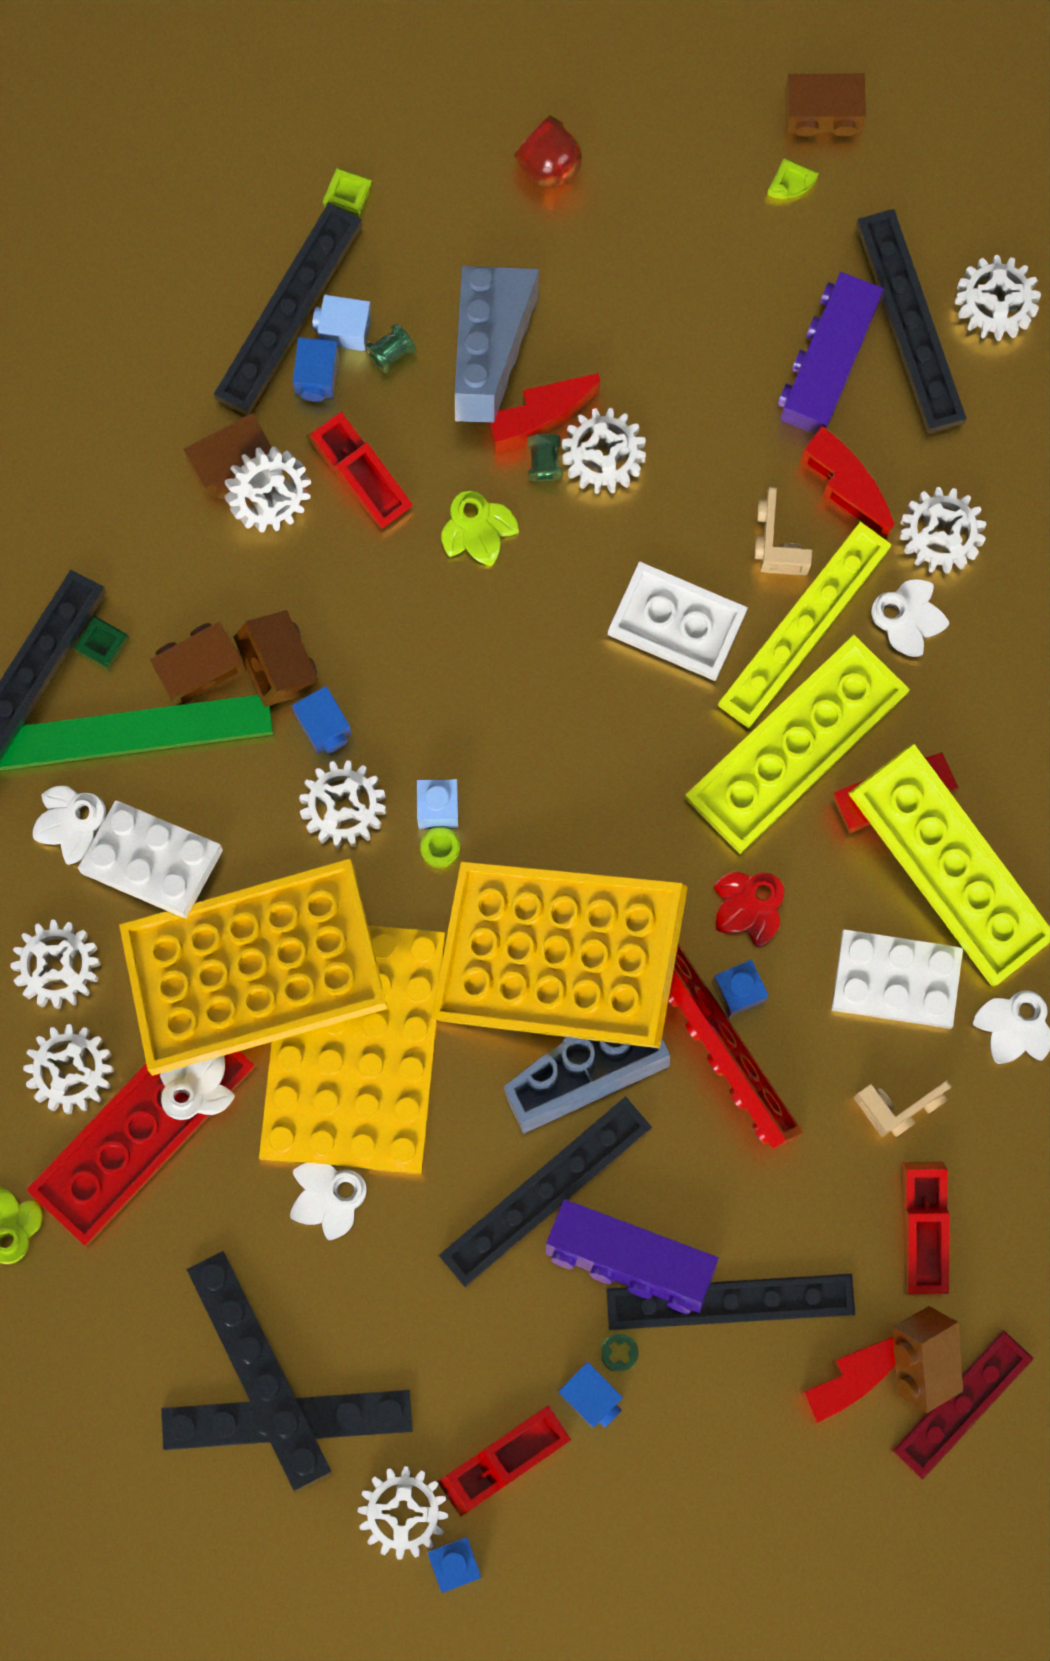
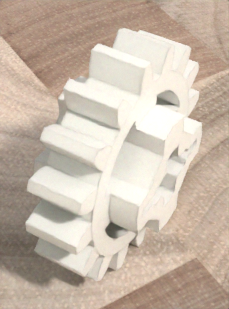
M995 255L990 265H988L984 258H981L978 261L977 270L969 266L964 274L966 279L960 278L957 286L960 293L956 295L955 304L964 306L960 309L958 317L959 319L967 317L971 319L967 327L969 331L977 326L982 328L981 338H985L989 331L994 332L996 341L1001 340L1004 331H1007L1014 338L1019 331V327L1026 330L1031 323L1030 317H1035L1039 307L1034 303L1039 301L1041 292L1032 289L1038 280L1036 277L1028 279L1025 277L1028 266L1024 265L1019 269L1014 268L1015 258L1011 257L1007 264H1001L1000 256ZM988 278V282L985 285H978L977 288H974L981 280ZM1018 307H1022L1017 314L1007 318L1009 311H1017Z
M595 408L592 410V418L589 420L580 414L578 416L579 427L577 428L573 425L567 427V435L571 439L562 440V449L568 451L562 455V463L564 465L572 464L568 469V476L570 478L578 475L581 476L579 487L582 489L589 482L594 484V493L599 494L602 485H607L610 493H615V486L618 482L627 488L630 485L629 474L638 477L641 468L637 463H645L646 453L640 450L645 447V437H635L639 433V425L636 423L628 427L626 425L628 419L626 413L621 415L619 419L613 418V408L608 409L606 416H600L599 411ZM610 430H613V431L619 433L620 435H617V434L613 433V432L610 431ZM591 432L592 436L587 442L581 443V446L578 447L582 438ZM605 446V450L610 452V454L603 456L598 447ZM629 455L627 462L620 469L616 470L619 460L626 459V456ZM587 467H591L600 473L594 472Z
M272 446L269 454L265 455L259 447L256 448L255 458L250 459L249 456L244 454L242 455L244 465L242 467L232 465L230 468L236 477L235 479L225 480V485L232 491L225 495V499L232 506L230 510L236 519L241 518L240 520L248 529L254 524L259 532H264L267 524H271L274 530L278 531L280 529V521L285 519L291 525L294 523L291 514L294 511L298 513L305 511L300 501L310 499L311 495L304 487L310 485L311 480L304 473L306 469L302 463L296 460L288 450L281 455L277 447ZM282 470L289 473L291 482L286 481ZM245 497H248L253 503V509L246 505Z
M936 487L932 498L923 491L919 496L920 504L911 501L907 507L910 514H903L900 522L903 526L908 527L903 529L899 535L901 540L910 541L905 547V554L916 552L917 558L914 564L918 566L925 560L929 562V572L932 573L937 565H942L945 574L950 573L953 563L960 569L965 568L967 564L966 557L974 560L979 553L976 547L982 546L986 538L979 534V532L984 531L986 521L976 520L981 512L980 506L970 509L968 504L971 497L967 495L962 500L957 499V489L954 488L948 496H943L942 489ZM923 515L926 528L918 534V520ZM937 525L941 530L951 528L949 534L947 535L944 531L935 532ZM967 527L968 539L963 546L961 544L963 540L959 533L963 532L964 528Z
M348 760L344 765V769H338L334 761L330 762V772L326 774L323 770L317 768L315 772L318 780L314 782L306 779L304 782L310 794H301L299 797L300 803L308 805L307 808L300 811L302 819H312L306 826L308 832L313 833L320 830L319 842L323 844L331 837L333 838L335 848H340L342 840L348 839L352 848L356 847L355 837L359 835L366 841L370 840L368 828L380 829L381 822L376 818V815L386 814V806L377 803L386 798L385 792L379 789L374 790L379 783L378 777L375 775L366 779V766L362 765L355 772L352 770L351 761ZM338 780H346L344 784L336 786L328 785ZM362 788H364L369 796V809L365 808V805L358 801ZM346 797L349 798L351 808L343 807L340 812L337 811L334 801L343 802ZM317 799L321 801V804L327 806L328 809L323 821L317 814ZM352 822L358 824L352 828L340 829L344 824Z
M51 920L50 930H44L38 923L35 925L37 935L31 937L23 933L22 938L27 943L24 948L14 947L13 949L21 957L20 961L11 963V968L14 971L21 972V975L17 976L14 982L17 986L28 985L23 992L26 998L31 999L38 994L37 1004L41 1007H44L49 999L52 1000L53 1006L56 1009H61L62 999H67L74 1006L77 1004L76 993L81 992L86 996L90 994L85 986L87 981L98 982L99 978L91 972V968L101 966V961L98 958L90 957L98 948L94 942L84 945L89 935L84 930L74 935L75 926L71 922H67L63 930L60 929L56 920ZM64 939L59 945L46 946L44 942L49 940ZM80 952L82 968L78 975L75 972V960L79 957L78 953ZM34 954L37 957V969L32 973L33 976H31L30 961ZM53 957L58 961L60 960L64 966L59 972L56 969H51V966L48 964ZM66 983L68 987L60 990H47L52 984Z
M71 1024L66 1025L65 1034H60L55 1027L50 1028L51 1039L46 1041L38 1036L36 1040L41 1046L38 1051L28 1049L27 1054L34 1059V1063L23 1066V1070L33 1074L34 1078L27 1081L26 1086L29 1089H40L34 1097L39 1103L50 1098L48 1109L51 1111H55L59 1104H63V1110L66 1114L72 1113L74 1104H77L81 1110L87 1111L88 1104L86 1100L92 1098L99 1103L102 1099L97 1092L100 1087L110 1089L111 1087L104 1079V1074L114 1073V1068L104 1064V1061L109 1059L112 1054L108 1049L98 1050L103 1043L99 1036L94 1037L90 1041L88 1040L90 1037V1030L83 1027L79 1034L76 1035ZM69 1043L66 1050L56 1054L51 1053L54 1048ZM87 1049H89L94 1057L95 1071L89 1069L85 1062L88 1054L86 1052ZM73 1060V1065L84 1076L77 1073L75 1075L69 1073L65 1078V1074L54 1063L70 1065ZM43 1067L51 1072L53 1078L50 1084L52 1086L51 1089L47 1087L44 1081ZM83 1084L88 1086L78 1094L67 1096L75 1087Z
M404 1466L400 1477H396L392 1468L387 1469V1481L383 1482L375 1476L372 1482L376 1490L374 1492L363 1490L362 1492L363 1497L369 1500L368 1506L358 1507L357 1512L367 1515L368 1521L363 1522L359 1527L360 1530L371 1529L373 1534L367 1541L369 1545L376 1543L378 1540L383 1543L381 1547L382 1555H386L390 1548L396 1549L397 1559L402 1560L405 1549H410L415 1558L419 1557V1545L423 1543L430 1549L434 1547V1543L430 1538L432 1533L436 1535L444 1534V1530L437 1525L438 1520L448 1518L449 1513L439 1511L438 1505L445 1502L447 1498L446 1496L435 1497L433 1491L439 1483L434 1481L426 1485L423 1482L425 1472L422 1470L417 1474L416 1478L410 1477L409 1467ZM397 1485L396 1497L388 1504L377 1503L379 1497L386 1489ZM413 1486L419 1488L427 1496L431 1507L419 1505L412 1496ZM404 1500L407 1501L409 1509H413L415 1512H422L423 1516L415 1515L407 1519L406 1525H401L397 1516H392L391 1513H384L383 1510L397 1508L400 1506V1501ZM376 1519H384L394 1529V1540L387 1537L380 1530ZM430 1522L421 1536L409 1541L410 1529L416 1523Z

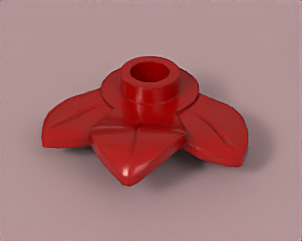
M738 871L724 875L714 884L716 892L726 899L721 904L716 915V929L719 932L735 933L747 929L756 947L764 946L775 936L781 924L778 907L782 904L785 896L784 885L777 876L764 872L751 877ZM761 885H767L771 889V896L768 900H761L757 895V889Z

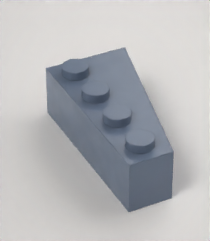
M462 266L455 379V421L494 423L508 385L511 369L515 365L523 335L526 334L532 310L535 308L539 297V269Z
M566 1037L549 1054L543 1055L504 1086L506 1099L522 1133L525 1134L670 1067V1053L663 1039L661 1040L660 1048Z

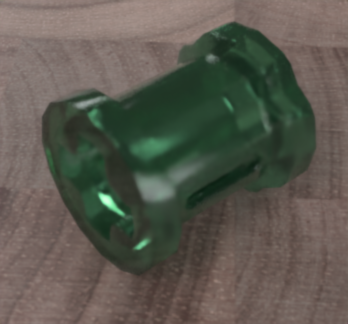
M398 323L393 324L391 331L376 343L369 342L365 345L366 352L373 363L385 374L390 371V365L406 353L411 355L416 352L412 339Z
M536 434L527 438V448L531 450V468L528 470V478L535 482H552L562 478L563 470L558 465L560 436L555 434Z
M621 1333L614 1334L603 1343L601 1347V1360L609 1370L624 1372L636 1363L639 1354L638 1346L630 1336ZM613 1342L617 1346L625 1343L630 1348L626 1353L629 1358L626 1364L621 1360L613 1363L609 1359L613 1353L609 1346Z

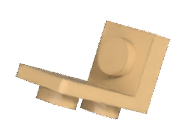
M769 487L766 498H759L757 521L764 522L763 536H756L754 558L761 559V572L807 576L811 567L812 550L803 549V546L797 543H782L779 547H773L777 487Z
M948 1080L896 1117L891 1112L895 1107L889 1096L881 1088L876 1091L872 1084L857 1093L854 1099L881 1137L890 1131L897 1137L915 1124L911 1116L922 1108L929 1114L945 1103L948 1099L944 1093L952 1086Z

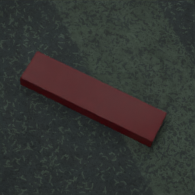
M1001 1330L962 1372L963 1392L930 1412H925L891 1451L913 1473L923 1480L1034 1358L1005 1330Z

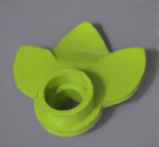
M464 491L458 494L451 502V519L442 529L441 541L449 557L455 556L466 549L475 560L491 566L495 563L500 551V537L517 534L519 527L514 515L503 504L488 503L480 493ZM466 503H472L477 508V513L472 518L467 517L463 512V507Z
M0 1187V1263L12 1264L25 1256L29 1248V1238L41 1227L43 1212L40 1203L36 1199L19 1205L12 1193L3 1187ZM13 1237L14 1241L11 1246L7 1248L1 1247V1242L5 1238Z

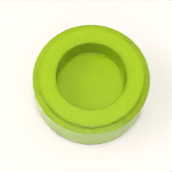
M434 827L428 830L422 837L420 844L422 857L427 864L435 868L451 866L460 855L458 836L454 831L446 827Z

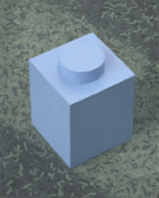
M324 295L322 308L315 307L312 330L318 331L319 340L337 341L338 348L365 352L372 317L370 302Z
M457 779L417 780V821L419 829H432L434 827L458 828Z

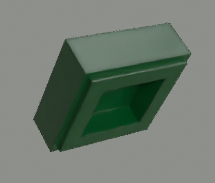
M94 615L75 645L74 650L109 671L128 642L129 636Z

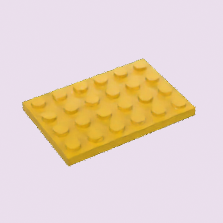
M351 859L194 903L186 919L166 911L119 925L147 1069L152 1076L388 1009L357 876Z
M461 862L432 1019H437L440 1022L660 1048L688 887L683 883Z
M368 925L388 1009L271 1043L259 1153L260 1160L326 1164L335 1167L422 1175L437 1019H432V1013L444 954L445 932Z

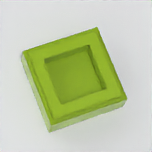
M336 168L323 200L324 207L329 202L360 218L373 186L372 180Z

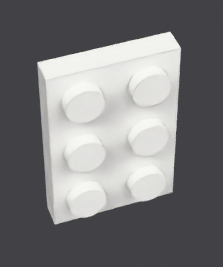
M639 561L607 635L716 681L748 607Z
M115 800L78 869L85 876L186 919L223 849L220 844Z
M844 929L841 935L831 1010L951 1029L954 1022L963 948Z

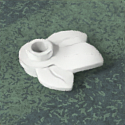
M918 579L906 581L896 592H885L879 595L872 605L871 615L875 624L887 631L890 644L897 651L912 657L922 656L924 651L923 638L935 636L949 626V621L942 611L928 602L934 587L931 582ZM886 607L895 608L898 613L897 617H887L884 614V609Z
M68 786L52 787L42 794V800L48 810L41 814L35 822L33 838L43 844H61L66 864H74L83 859L95 837V830L100 828L105 820V804L100 797L92 793L78 794ZM87 805L90 813L83 820L80 816V810L83 806Z
M1024 990L1014 994L1010 1000L1003 998L992 999L984 1004L974 1017V1026L981 1030L992 1032L990 1050L994 1061L998 1064L1015 1060L1025 1050L1035 1059L1042 1061L1050 1051V1028L1045 1022L1047 1005L1045 1000L1036 992ZM1027 1004L1032 1008L1033 1015L1031 1018L1021 1016L1019 1012L1021 1005Z
M224 1056L160 1073L161 1080L165 1086L161 1095V1104L165 1113L174 1119L184 1120L193 1117L197 1113L215 1115L224 1111L235 1098L231 1090L220 1085L225 1072ZM179 1093H185L189 1096V1099L184 1103H178L174 1100V1097Z
M305 1163L295 1168L293 1175L305 1191L295 1201L290 1213L291 1219L305 1225L322 1223V1229L328 1240H333L346 1234L354 1223L355 1208L359 1207L366 1197L367 1188L361 1175L348 1169L337 1171L331 1165ZM344 1183H350L354 1187V1193L349 1198H343L339 1195V1187Z

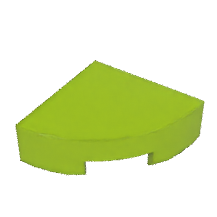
M784 158L768 189L767 195L780 199L802 195L815 184L819 173Z

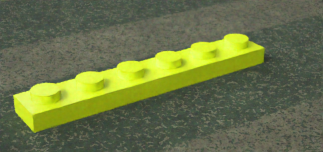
M860 522L719 701L718 706L750 729L887 554L892 544Z

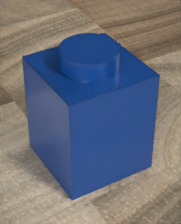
M298 337L293 374L295 395H301V398L314 402L323 401L324 398L334 399L339 360L337 341Z
M327 686L292 705L295 717L317 754L325 750L327 753L335 752L348 743L347 738L352 735L350 725Z
M752 959L715 975L712 981V985L728 1019L764 1004L769 997Z
M589 1362L558 1391L592 1428L599 1422L605 1428L622 1411L617 1404L623 1397Z
M468 1536L427 1552L441 1593L482 1578Z

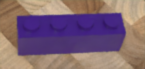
M841 271L835 284L828 282L820 304L826 306L821 318L814 315L806 338L812 340L808 351L800 349L792 371L798 373L793 386L785 384L780 396L778 406L783 407L780 421L816 434L822 426L826 429L828 428L884 288Z
M566 1199L562 1202L546 1242V1255L551 1256V1261L556 1265L566 1269H574V1266H578L590 1271L589 1275L595 1280L606 1284H612L613 1280L629 1286L628 1290L639 1297L651 1299L652 1295L667 1300V1305L670 1308L689 1314L691 1310L700 1313L719 1257Z

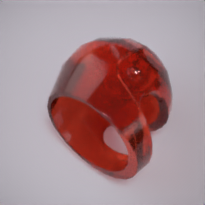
M551 115L532 132L514 154L526 177L534 184L544 188H557L566 185L577 175L582 164L581 147L576 138L563 126L562 121Z

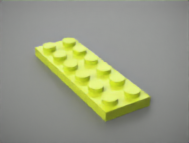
M853 635L685 795L684 799L741 854L909 693L910 689Z
M915 744L909 745L848 793L991 986H997L1050 943V926Z

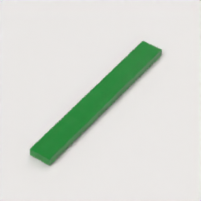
M259 695L24 725L1 759L0 771L274 735L270 706H263Z

